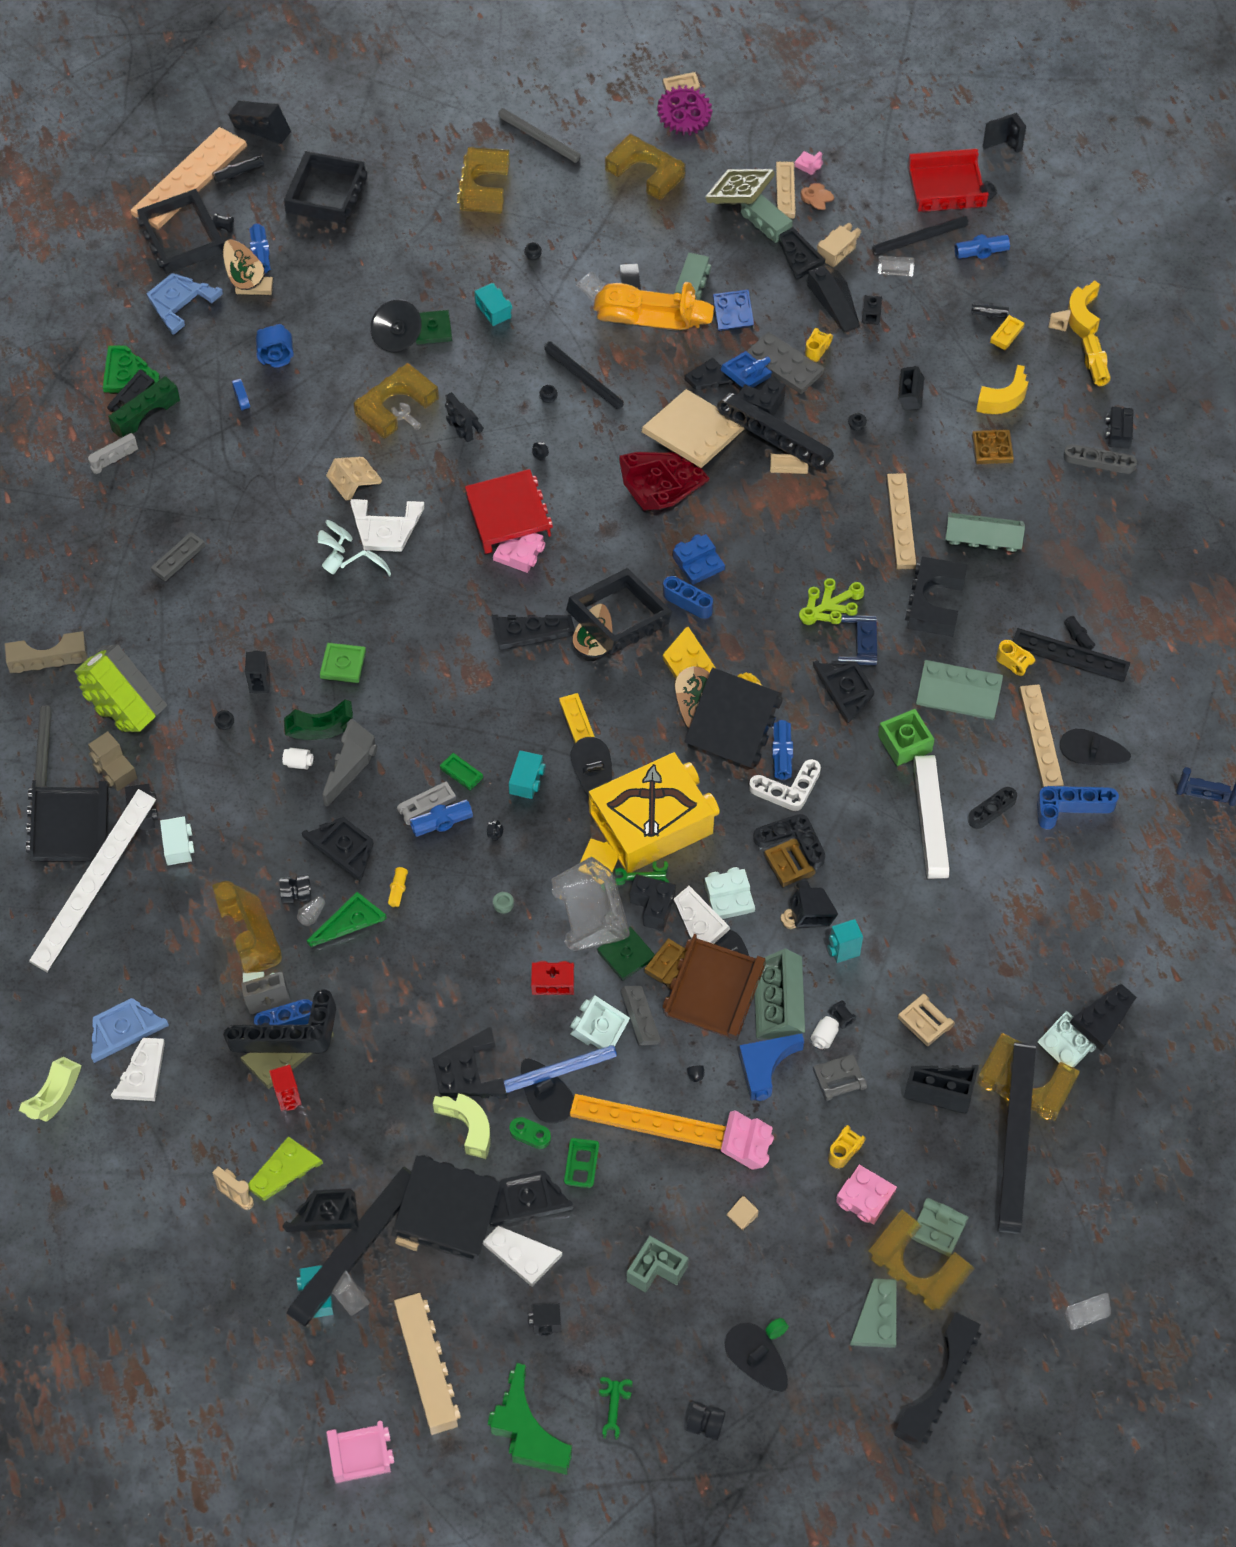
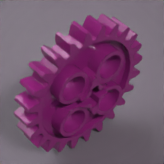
M678 85V89L672 86L671 92L666 90L665 94L661 95L657 106V116L660 117V123L664 122V128L670 127L669 132L676 130L675 133L677 135L680 131L682 136L685 135V132H688L689 136H691L692 131L698 134V130L703 131L704 126L707 127L711 121L713 110L711 109L712 104L709 103V98H705V93L699 94L700 89L694 91V86L688 89L687 85L684 88Z

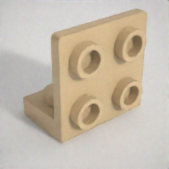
M364 457L335 458L326 475L345 500H351L357 487L360 485L381 484L382 482L377 472Z

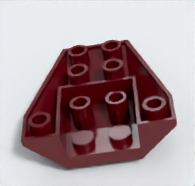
M632 452L620 455L619 457L623 483L643 510H658L674 506L710 479L702 468L677 453Z

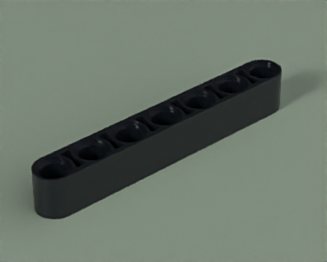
M734 393L727 394L717 404V410L721 415L818 470L824 469L834 458V453L829 447Z

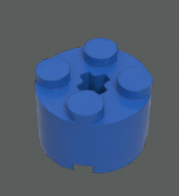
M277 324L257 331L256 350L259 362L264 365L265 363L271 364V367H281L290 362L291 357H293V340L291 333L283 325Z

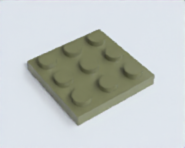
M728 169L706 195L707 203L751 204L775 176L774 170Z

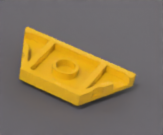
M689 626L683 630L663 654V660L675 679L681 671L689 667H701L709 673L712 667L716 668Z

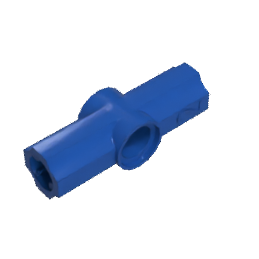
M253 224L249 228L251 252L262 263L265 270L264 274H266L271 269L265 228L260 224Z
M978 235L972 241L955 243V256L958 259L977 256L980 259L987 258L994 252L1009 250L1008 235L987 238L986 235Z
M779 720L773 726L772 759H774V777L779 780H787L792 776L793 741H791V723H788L786 720Z
M464 800L447 807L445 805H437L429 813L410 819V824L414 835L417 837L434 830L439 832L446 831L454 823L473 817L469 802Z

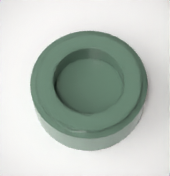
M500 892L494 896L493 907L497 912L508 913L513 909L514 900L511 894Z

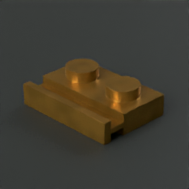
M668 938L646 966L645 973L657 981L665 983L670 988L673 978H677L679 970H677L681 958H685L687 951H685L684 947Z

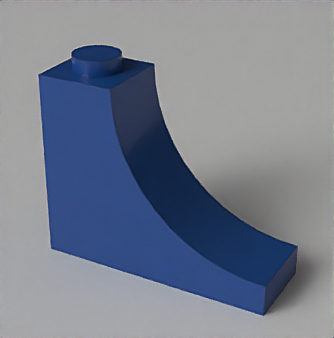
M802 1033L739 1046V1058L750 1100L763 1101L772 1096L771 1078L778 1064L787 1056L803 1050L804 1039Z

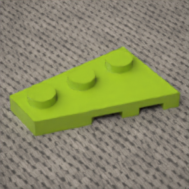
M288 1136L248 1183L249 1191L265 1201L286 1188L287 1184L293 1180L300 1179L312 1168L322 1165L323 1162Z

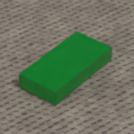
M454 753L440 765V770L469 791L483 779L481 772Z

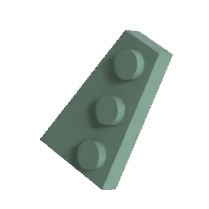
M873 1280L850 1345L896 1348V1280Z

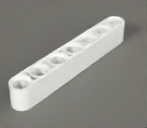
M935 755L914 756V774L927 879L949 878V863Z

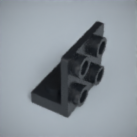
M1017 112L986 123L982 146L984 149L1008 142L1009 146L1016 153L1023 150L1026 125Z

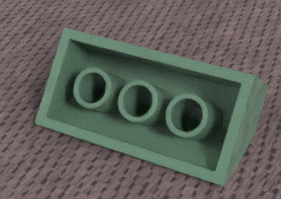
M948 512L945 539L949 540L950 544L959 545L960 542H967L968 546L979 547V544L987 545V548L998 549V546L1006 547L1008 551H1017V549H1022L1025 525L1024 521Z
M925 660L916 705L994 720L1003 675Z
M785 948L764 957L766 965L755 992L756 1038L775 1039L805 1033L802 956Z

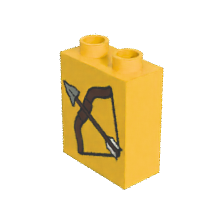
M675 752L589 791V813L608 844L611 845L626 872L636 871L713 834L714 817L720 813L718 804L711 793L708 792L702 795L696 786L700 783L696 769L690 762L682 764Z

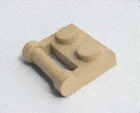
M922 994L898 1014V1019L927 1047L942 1034L949 1031L955 1024L951 1018H947L929 1001V997L926 994ZM920 1007H924L941 1025L938 1026Z
M218 1166L212 1172L218 1190L242 1209H251L254 1202L248 1193V1183L245 1181L238 1182L235 1179L236 1176L230 1170L226 1169L224 1171Z

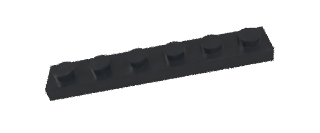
M1017 628L1013 639L1016 645L1032 654L1123 682L1131 663Z

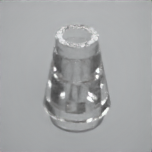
M316 896L298 910V921L305 926L314 924L326 904L321 897Z

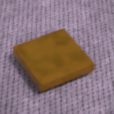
M1010 430L972 432L976 464L1013 463L1014 456Z

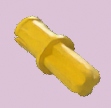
M403 867L395 869L393 883L390 884L391 891L388 905L393 908L400 906L402 894L406 890L405 881L408 870Z

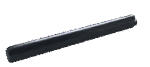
M961 216L874 244L872 252L874 255H878L967 226L969 220L966 216Z
M549 341L544 345L545 351L614 408L619 410L623 407L624 401L553 342Z

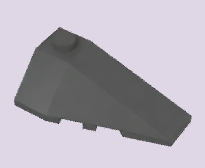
M351 719L341 739V743H343L341 754L337 753L335 757V772H330L322 794L325 806H329L366 767L371 757H374L377 752L378 746L375 744V737Z

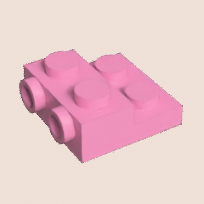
M533 533L503 541L495 551L493 560L528 573L531 566H535L539 552L542 553L545 548L543 535Z
M736 1110L731 1111L721 1152L752 1170L762 1168L769 1161L767 1151L768 1146L774 1140V1136L771 1134L773 1127L758 1118L751 1120Z
M858 1165L851 1178H848L838 1193L836 1202L845 1211H852L862 1221L870 1222L874 1225L894 1195L897 1187L863 1166Z

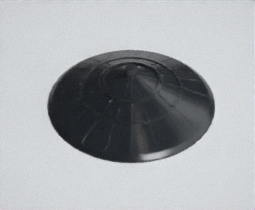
M392 300L386 302L373 315L370 326L372 339L378 347L385 351H403L417 340L421 331V316L417 308L408 301Z

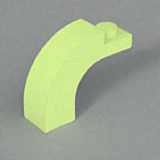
M65 1057L53 1061L48 1078L42 1089L33 1098L22 1102L19 1111L25 1113L31 1119H41L45 1122L50 1120L69 1097L82 1065Z
M459 1093L456 1101L447 1096H435L433 1101L434 1113L457 1118L467 1125L469 1132L464 1145L465 1154L487 1159L491 1138L489 1122L483 1109L474 1100Z

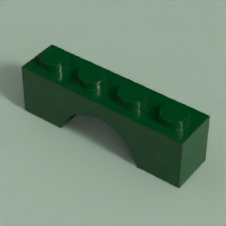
M164 376L108 416L111 430L120 438L130 433L134 434L138 431L142 418L149 411L157 407L167 410L180 401L177 385Z

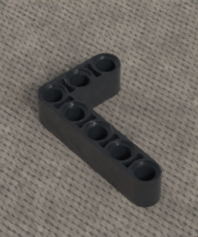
M322 989L314 994L308 1025H230L224 1030L223 1036L230 1051L235 1053H322L330 1046L336 1004L331 992Z

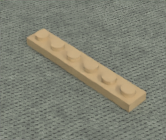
M906 473L887 474L896 569H916Z
M1040 685L1020 686L1019 693L1042 788L1045 786H1064Z

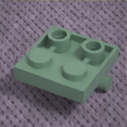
M928 1198L923 1205V1209L909 1238L950 1257L969 1217L949 1206Z

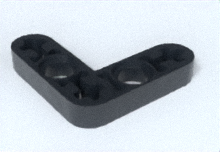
M797 814L758 827L754 831L753 841L758 847H767L795 837L810 866L819 868L825 862V851L808 817L803 814ZM797 822H800V824H804L803 827L797 825ZM784 827L787 832L785 834H778L776 829ZM762 834L764 837L766 836V839L763 840V838L759 837V835ZM805 837H810L814 842L808 845L802 840ZM812 850H814L816 857H819V860H816V858H812Z

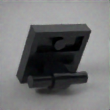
M452 392L445 395L447 422L455 427L459 437H463L467 443L472 441L473 427L478 432H482L484 427L478 421L476 414L469 410L464 403H460Z

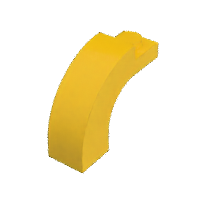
M1095 280L1090 285H1086L1083 290L1077 287L1069 301L1068 310H1071L1068 323L1072 330L1082 339L1089 334H1095L1100 319L1086 308L1098 296L1100 284Z
M1017 366L1013 382L1005 388L993 389L982 386L976 412L1001 414L1019 406L1026 396L1029 381H1026L1027 374H1023L1025 366Z

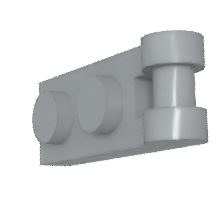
M130 433L89 455L88 460L91 465V471L94 474H99L104 467L138 450L134 435Z
M446 781L402 802L397 806V810L400 814H403L405 823L411 825L410 819L429 813L437 805L446 806L456 801V795ZM414 807V808L416 809V810L410 812V809H411V808Z

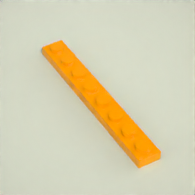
M578 1094L574 1096L570 1111V1117L720 1150L726 1126Z

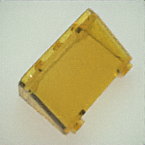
M230 881L213 884L212 888L221 917L229 915L234 919V922L244 919L248 931L239 934L235 940L243 972H260L279 964L282 959L281 950L259 897Z

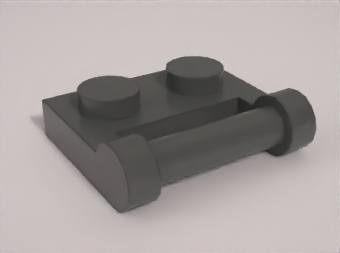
M854 1054L813 1066L814 1074L825 1101L832 1100L834 1096L857 1089L860 1091L867 1089L865 1078L862 1076ZM855 1078L854 1082L834 1088L828 1087L829 1085Z

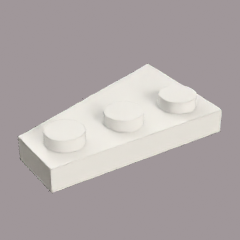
M690 886L674 898L691 939L696 934L698 939L714 944L730 930V927Z
M142 1038L131 1058L129 1067L126 1072H123L119 1085L111 1094L112 1099L155 1101L165 1046L164 1039Z
M497 1226L483 1242L485 1247L532 1287L562 1256L561 1251L500 1226Z

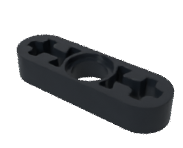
M1004 787L972 809L968 817L969 825L975 829L983 828L1016 803V790L1012 787ZM1004 795H1005V796H1011V799H1010V798H1006L1005 800H1003V799H1004ZM994 804L998 807V810L990 811L987 806ZM982 815L981 821L979 819L974 820V816L979 818Z

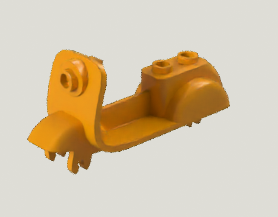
M690 282L684 283L682 294L642 291L628 284L610 283L605 285L596 294L593 306L594 310L598 312L597 318L601 321L673 330H685L693 326L700 328V324L712 322L714 312L712 304L695 300V289Z

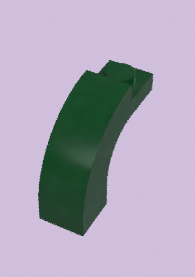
M344 699L332 710L321 714H310L297 709L293 710L284 718L285 735L301 740H319L331 738L345 732L347 722L353 718L351 701Z

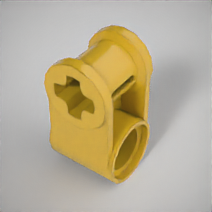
M815 328L806 342L805 356L814 362L819 361L824 352L829 348L833 334H826Z
M1011 640L1000 642L996 654L997 661L1016 675L1023 676L1026 668L1035 662L1034 656Z
M847 1125L830 1147L829 1164L834 1168H843L862 1147L866 1137L859 1136ZM834 1153H841L843 1157H837Z

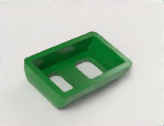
M578 1138L570 1140L564 1178L566 1185L583 1188L593 1187L599 1150L598 1141ZM579 1150L589 1151L591 1153L590 1161H577V1152ZM574 1172H587V1181H574Z

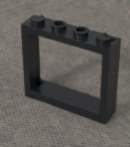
M305 151L284 198L285 213L346 224L348 217L350 218L352 215L353 205L357 203V195L362 191L363 181L367 179L368 171L365 169V162ZM312 168L355 176L342 209L298 200Z
M196 189L137 209L138 217H136L138 226L143 228V236L146 241L150 242V250L153 255L156 254L157 264L160 268H163L165 274L223 254L224 242ZM192 204L211 243L167 258L148 219Z
M628 568L570 596L566 611L610 655L623 650L632 643H637L643 637L650 636L661 628H665L669 624L672 611ZM627 587L654 615L614 635L586 607Z

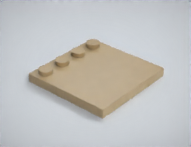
M686 389L642 427V433L702 468L745 428L721 415L716 406Z

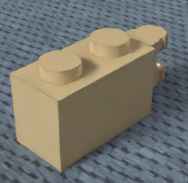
M847 223L843 227L840 225L836 230H832L826 239L821 240L817 246V252L825 259V263L834 268L856 248V239L861 233L860 229L856 228L850 232L852 224Z

